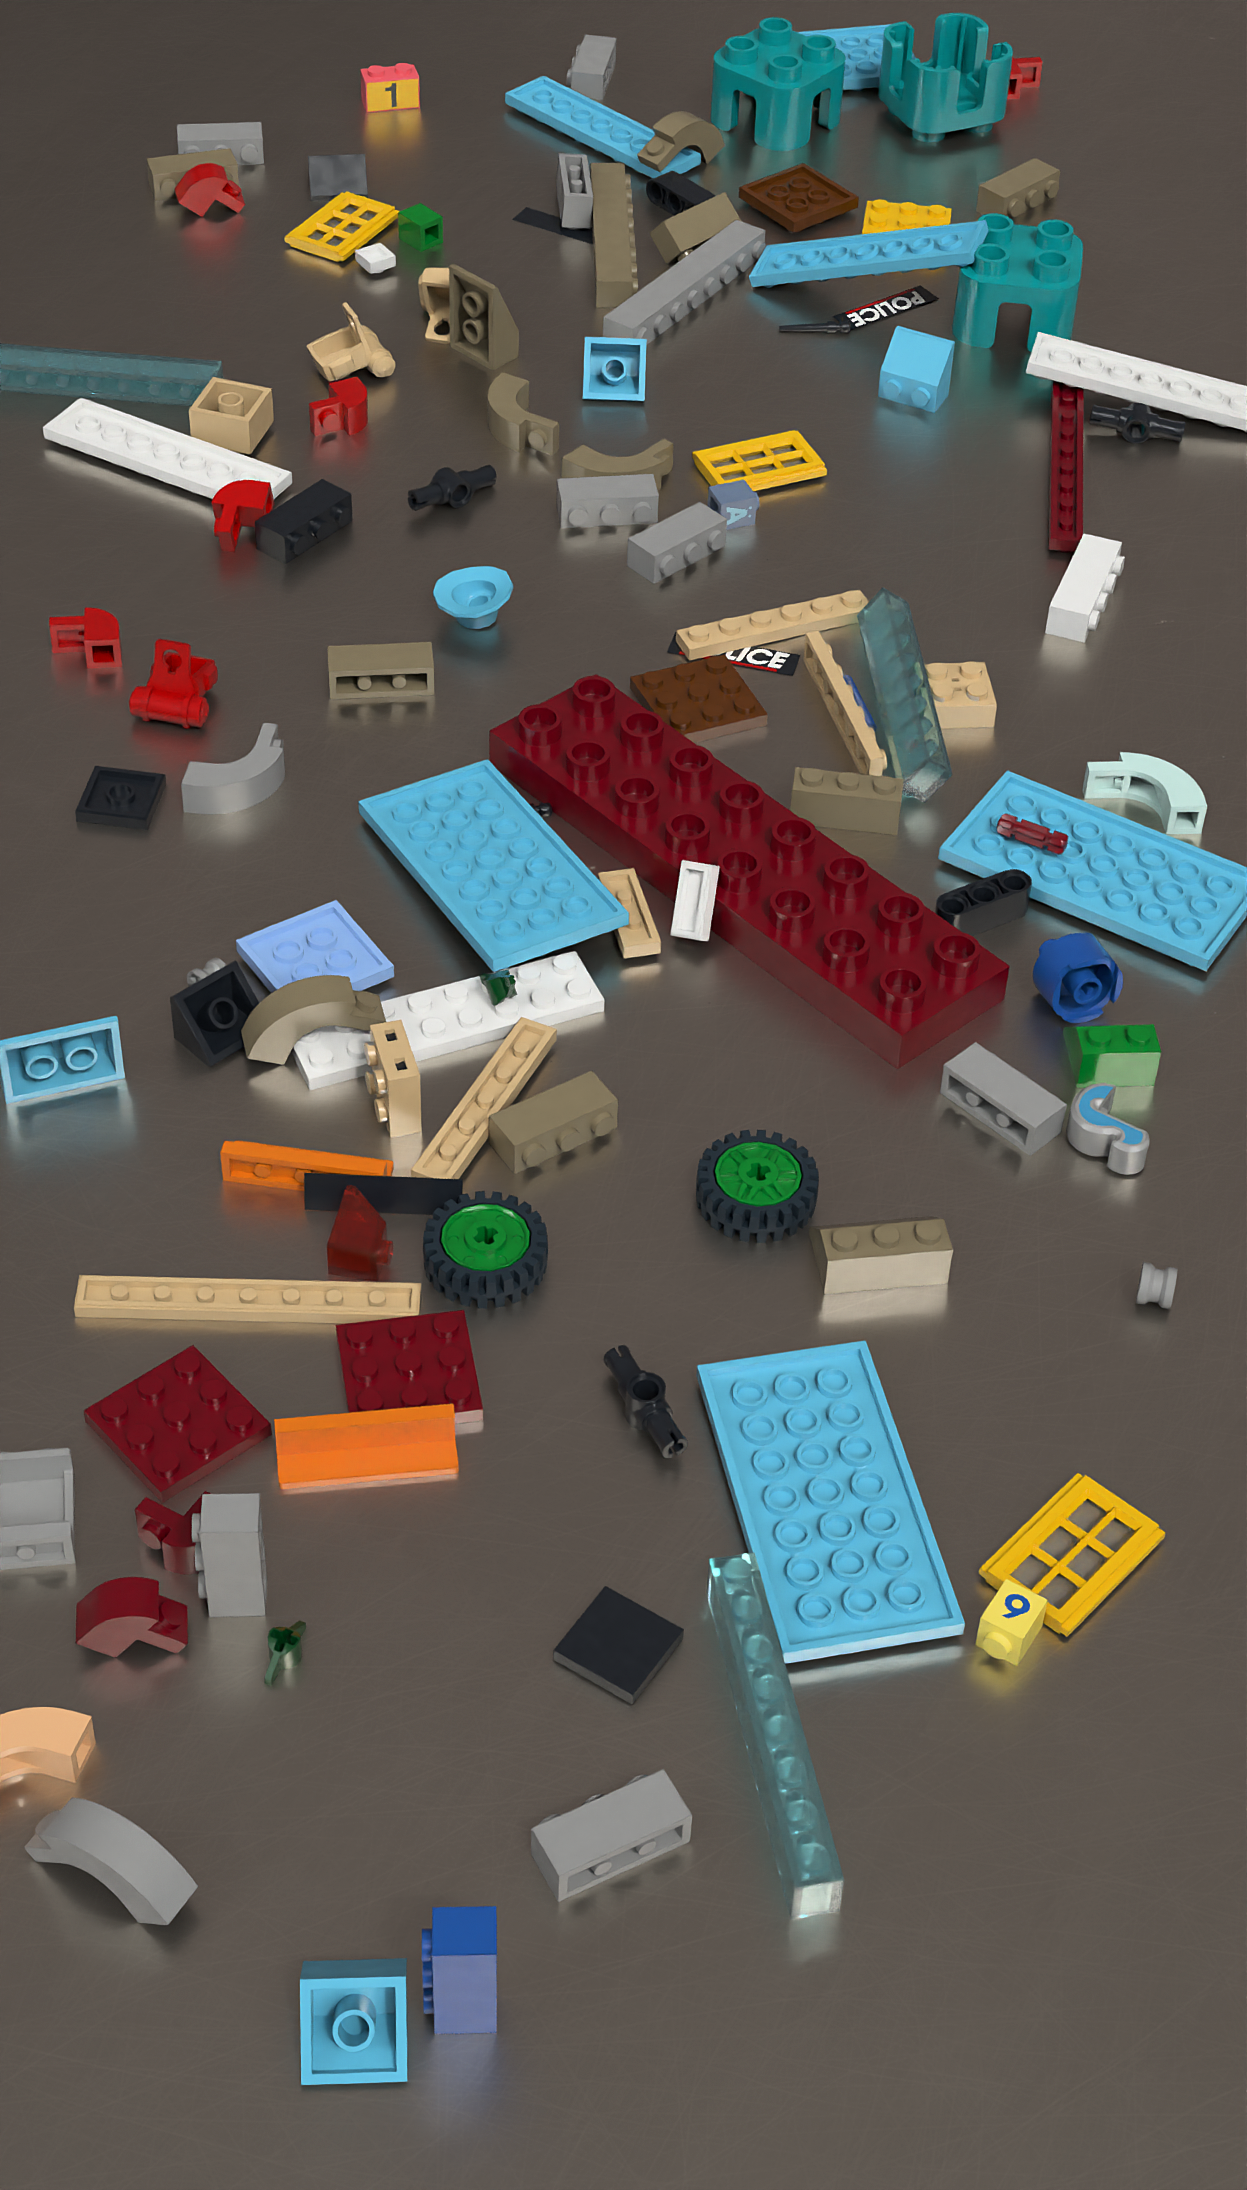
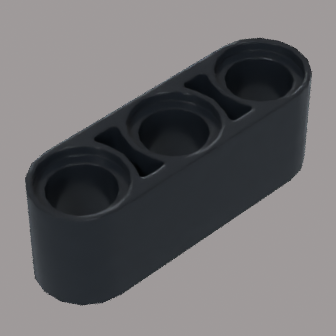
M675 171L667 172L648 180L646 183V193L649 200L673 216L716 196Z
M1017 869L1005 870L940 895L936 900L935 913L961 932L975 936L1025 916L1028 910L1032 879L1024 871Z

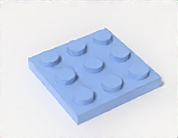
M337 900L236 940L238 954L271 993L289 983L314 976H348L352 989L355 991H362L394 977V965Z

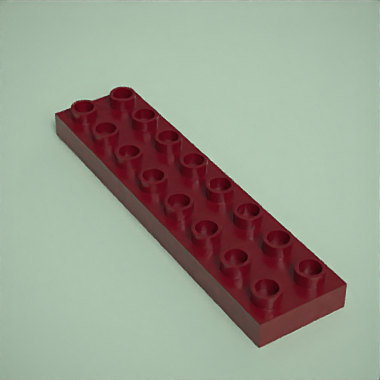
M597 674L583 677L577 680L573 687L540 704L524 708L518 716L489 730V761L500 773L539 802H549L555 814L627 868H634L639 877L674 903L676 901L682 860L720 866L710 930L897 1070L1004 1000L1010 968L1007 963L982 947L973 936L961 932L924 906L919 898L906 893L873 870L864 859L852 855L822 834L810 821L798 817L764 793L759 785L747 781L713 757L708 749L696 745L665 723L657 713L645 709L621 692L610 680Z

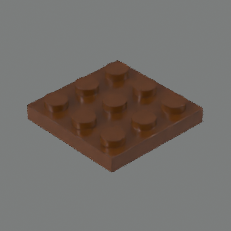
M805 163L739 187L740 199L793 233L800 232L807 227L823 223L827 219L856 209L859 202L858 196Z
M725 654L630 677V689L645 709L657 713L665 723L694 743L767 726V712Z

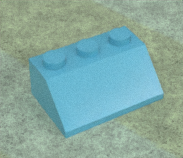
M117 1016L0 1040V1084L6 1104L125 1078Z

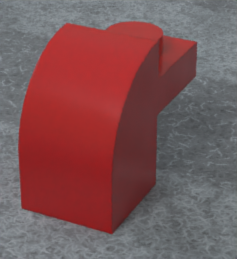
M1040 57L1012 58L1007 99H1019L1021 88L1040 86L1043 63Z
M204 163L191 168L174 188L178 203L203 217L215 199L237 213L245 206L241 188L233 181L228 180L224 167L218 164Z
M358 377L328 383L329 398L309 403L310 430L314 436L345 430L350 436L363 430L368 423L367 389Z
M238 480L225 485L215 494L211 502L215 516L214 535L219 537L221 550L235 553L241 527H255L256 520L273 510L274 498L270 482Z
M85 607L84 616L49 617L53 653L85 652L87 669L122 667L119 623L111 613L98 608Z

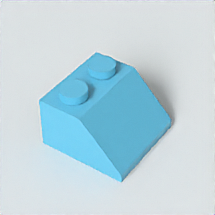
M897 326L881 367L878 397L935 413L949 395L955 342Z
M585 337L583 400L644 402L647 339Z
M407 1958L303 1961L300 1976L301 2085L407 2082Z

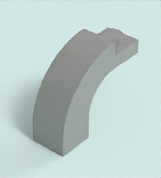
M263 723L253 750L247 756L237 761L223 764L190 761L181 783L184 812L196 814L231 813L252 807L270 797L280 787L285 778L284 742L282 739H278L277 724Z
M72 1797L62 1810H55L45 1816L36 1826V1834L24 1847L36 1862L69 1864L91 1874L119 1898L138 1923L168 1925L199 1887L182 1865L148 1833L109 1808L81 1798Z

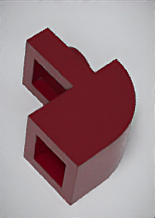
M207 1491L203 1492V1494H211ZM202 1495L184 1516L148 1497H145L135 1508L138 1537L153 1549L161 1548L163 1550L165 1570L183 1575L199 1574V1571H196L195 1568L196 1542H192L193 1513H201Z
M144 1577L113 1579L95 1587L76 1605L75 1644L116 1658L136 1640L176 1654L188 1645L187 1605L159 1595V1581Z

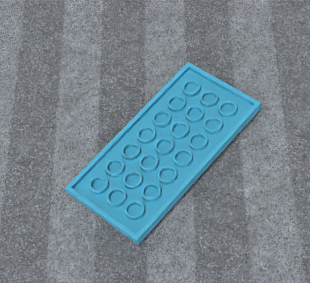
M488 759L358 801L359 814L493 972L629 925V912Z
M1008 770L939 848L938 859L983 878L1010 869L1024 871L1032 879L1030 898L1204 971H1207L1247 917V867ZM1007 813L1018 817L1017 821L1019 822L1024 819L1050 828V833H1054V830L1062 832L1069 837L1068 845L1062 855H1057L1047 851L1048 847L1046 846L1040 849L1015 840L1014 835L1011 838L997 833L999 819L1003 814Z
M866 1340L697 1365L696 1377L781 1663L788 1664L962 1635L965 1622Z

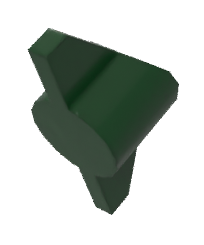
M509 970L479 975L482 984L486 986L493 1006L504 1002L505 998H512L518 995L515 989L516 981L514 976L510 975Z
M299 1620L289 1628L273 1627L269 1631L267 1638L270 1664L264 1678L265 1684L272 1686L281 1669H291L301 1661V1636L306 1629L305 1622Z

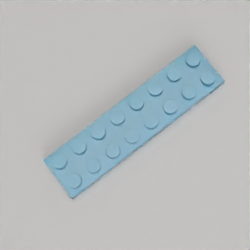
M546 76L539 77L505 93V103L517 111L535 118L538 122H543L553 127L556 131L563 132L576 141L594 148L595 151L602 152L612 157L615 161L622 162L635 171L651 178L670 171L682 174L701 164V154L688 147L683 148L661 172L640 163L637 154L655 136L652 129Z
M986 220L767 245L749 275V280L752 287L764 286L769 288L785 283L797 285L804 281L813 280L824 282L832 278L841 277L852 279L859 275L872 274L873 276H880L887 272L897 271L908 273L915 269L924 268L936 270L943 266L952 265L964 267L974 262V253L978 246L983 244L988 233V226Z

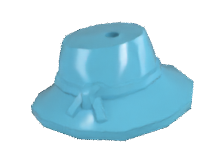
M492 566L469 567L452 571L438 579L433 590V597L438 608L455 617L460 625L470 629H480L488 627L496 621L499 608L510 599L514 586L504 570Z

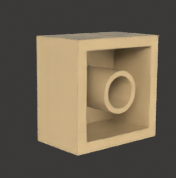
M212 377L189 409L191 437L239 454H251L274 422L272 388Z

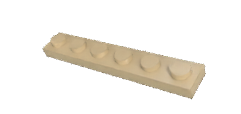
M860 590L847 591L842 594L824 598L820 597L806 602L788 604L779 608L756 611L752 614L725 618L716 622L676 630V643L690 661L805 635L806 632L823 631L872 620L874 607Z
M819 631L806 632L803 660L860 774L882 776L883 770L887 769L886 753L883 749H879L876 743L875 732L872 727H868L865 721L863 708L857 706L851 685H847L843 679L842 668L840 664L835 663L830 644H825Z
M524 1017L519 1019L412 1167L411 1177L459 1179L489 1137V1115L511 1106L556 1042L557 1029Z

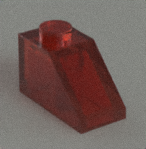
M347 1185L327 1243L328 1274L378 1282L383 1265L389 1266L391 1263L393 1241L387 1240V1224L356 1186Z

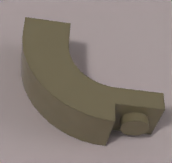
M677 111L666 115L652 127L655 136L643 147L637 156L640 163L661 172L685 147L700 153L701 161L708 164L725 144L721 133L713 124L689 112Z
M504 372L500 373L488 389V427L491 434L498 442L514 451L520 452L526 446L554 455L559 450V422L526 411L529 408V380Z
M662 439L643 452L627 457L604 455L585 445H581L562 457L561 479L653 474L657 490L661 489L662 476L672 471L673 443Z
M322 975L297 980L272 992L251 1012L241 1030L248 1059L284 1065L296 1042L305 1034L325 1026H345L370 1031V1025L384 1023L386 1019L379 995L367 991L353 990L348 976Z

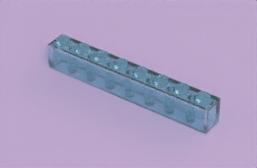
M0 343V391L192 406L212 377L223 379L222 361Z
M882 587L857 614L860 634L865 648L870 677L874 686L875 698L878 703L880 719L883 724L885 741L888 746L895 778L904 779L903 795L914 797L926 803L953 774L909 603Z
M755 1552L709 1559L706 1593L790 1919L839 1912L844 1877Z

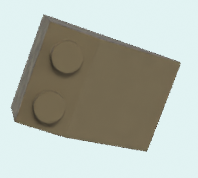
M455 264L450 265V347L491 370H495L518 358L519 330L498 287Z

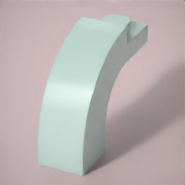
M1120 752L1118 761L1087 762L1082 788L1084 799L1127 798L1147 804L1159 814L1166 835L1202 833L1207 810L1205 797L1196 781L1179 767L1153 756L1130 752Z

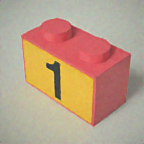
M398 63L395 66L389 67L373 65L368 69H360L361 100L366 113L420 108L419 75L414 64Z

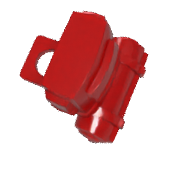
M158 639L155 642V658L151 666L147 685L137 686L130 696L129 708L131 715L142 717L143 721L158 720L180 724L183 728L188 729L191 726L201 728L209 714L207 699L202 696L218 680L215 660L191 655V646L188 643ZM166 650H174V651L178 652V653L168 652L166 655H164V652H165Z

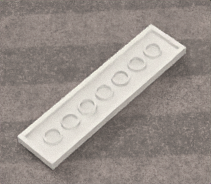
M1041 332L1037 334L1026 373L1032 374L1038 379H1051L1062 382L1069 387L1089 389L1099 395H1112L1123 398L1129 403H1143L1153 406L1160 411H1173L1183 414L1187 418H1199L1211 421L1221 427L1230 426L1247 433V386Z
M84 398L78 399L43 427L45 439L211 499L214 498L215 494L222 487L238 480L270 482L274 499L292 484V472Z
M576 951L504 969L509 970L510 975L514 976L516 981L515 989L518 995L512 998H505L504 1002L495 1006L492 1005L486 986L482 984L479 976L382 1001L381 1004L386 1022L402 1020L415 1061L417 1062L506 1038L521 1017L551 1026L603 1012L605 1000ZM345 1026L321 1027L301 1037L291 1050L309 1090L366 1076V1071L372 1070V1067H369L367 1064L364 1043L370 1042V1031Z

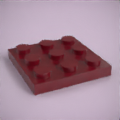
M464 1310L336 1325V1337L348 1413L454 1404L455 1424L483 1421V1406Z
M194 1345L84 1410L85 1422L161 1503L166 1502L272 1435L271 1423Z

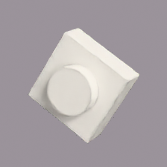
M381 243L355 250L356 262L370 274L381 273L385 269L396 266V256Z

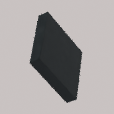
M95 766L75 810L76 821L148 830L166 786L165 774Z
M605 1586L553 1650V1660L628 1703L633 1704L683 1640L684 1629Z

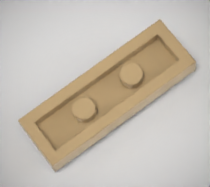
M630 868L598 873L599 881L629 912V925L614 930L623 958L661 953V940L635 869Z

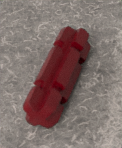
M1007 813L1003 814L999 819L997 833L1009 838L1014 835L1015 840L1040 849L1046 846L1048 847L1047 851L1057 855H1062L1068 845L1069 837L1062 832L1054 830V833H1050V828L1024 819L1019 822L1017 821L1018 817Z

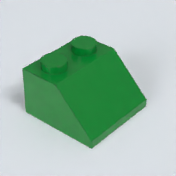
M1154 1024L1064 1027L1063 1035L1076 1088H1086L1089 1085L1107 1083L1116 1087L1154 1086L1161 1056Z

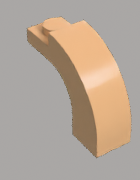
M55 1707L22 1708L0 1714V1783L11 1777L27 1773L46 1774L76 1783L96 1744L92 1717Z

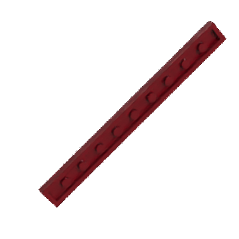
M1052 380L1048 549L1066 553L1075 552L1083 536L1084 388L1069 387L1062 382Z

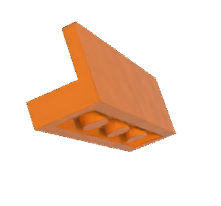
M239 1140L234 1142L224 1141L220 1152L223 1181L304 1191V1173L392 1176L394 1170L393 1161Z
M454 1404L274 1419L278 1479L281 1489L456 1474L459 1471L455 1440Z

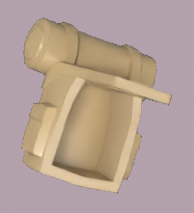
M425 268L418 282L422 310L427 311L430 316L425 340L450 345V332L446 335H438L434 332L435 328L441 325L443 321H448L450 326L449 268Z
M347 302L343 303L342 306L349 326L326 334L306 345L318 371L329 382L345 378L350 373L365 367L378 377H389L395 370V361L392 359L390 352L381 345L378 337L372 330L360 325L357 315Z

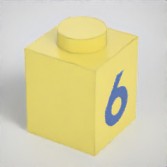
M1006 1579L980 1618L975 1645L984 1649L994 1658L1004 1659L1018 1666L1042 1628L1048 1600Z

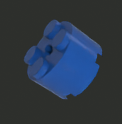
M1074 933L1057 940L1049 939L1040 946L1039 957L1033 969V982L1056 1014L1070 1023H1084L1103 1014L1104 1012L1101 1008L1110 1000L1114 1004L1118 999L1123 987V974L1093 934Z

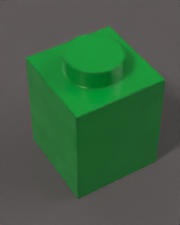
M421 203L398 212L399 239L420 252L443 243V216Z

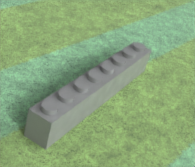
M735 220L604 316L603 337L647 339V345L755 264L766 248L765 230Z

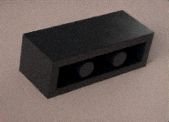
M321 479L255 521L257 549L287 564L353 521L352 494Z

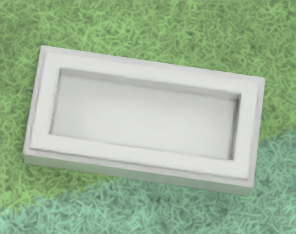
M685 860L681 861L670 935L709 941L720 866Z

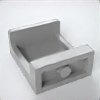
M45 1448L35 1451L0 1452V1570L75 1564V1473L71 1450L69 1448Z

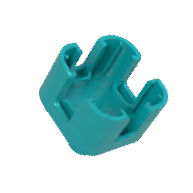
M965 13L939 15L935 21L932 56L930 60L920 63L919 58L912 59L915 30L908 22H897L885 28L878 96L888 107L889 113L897 116L905 125L913 129L912 134L916 139L924 142H938L944 139L945 132L960 129L974 133H984L993 128V123L1004 118L1013 48L1007 42L994 44L991 60L986 59L989 28L982 19Z
M770 17L761 20L758 29L744 36H734L727 39L725 46L714 54L710 114L712 124L724 131H729L738 125L740 91L756 100L754 139L759 146L775 151H790L801 148L810 139L812 105L814 108H819V125L833 129L840 123L845 54L835 48L836 42L829 36H805L793 31L791 22L783 18Z
M997 213L985 214L979 217L978 221L986 220L988 233L983 244L979 245L974 253V262L967 266L959 267L952 325L953 335L967 345L990 348L994 344L999 306L1002 303L1008 302L1026 304L1032 309L1027 349L1032 352L1038 332L1071 340L1083 257V242L1078 236L1073 234V227L1065 221L1055 219L1042 221L1036 227L1016 225L1008 216Z

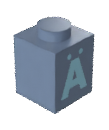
M745 480L708 487L707 507L727 519L726 530L755 524L756 511L759 510L760 506L759 497L755 491H752Z

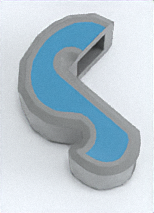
M1107 1083L1089 1085L1075 1096L1071 1105L1066 1128L1069 1143L1079 1152L1087 1155L1108 1157L1107 1167L1114 1172L1125 1175L1140 1172L1144 1168L1150 1143L1148 1133L1109 1115L1116 1090L1115 1085Z

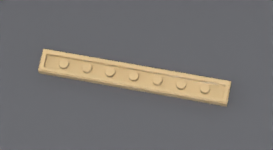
M79 1275L74 1312L75 1317L348 1324L420 1315L421 1283Z

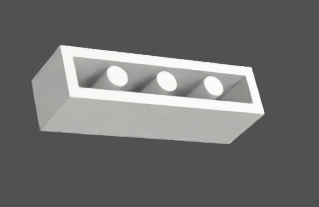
M1083 534L1049 606L1045 633L1084 643L1089 631L1096 630L1100 612L1105 611L1108 596L1113 593L1117 576H1120L1123 570L1125 557L1120 556L1122 542Z

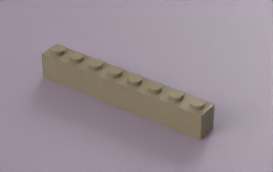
M590 163V179L593 191L591 219L596 308H616L638 292L634 218L632 217L633 205L631 203L632 191L630 188L631 178L630 174H625L624 163Z

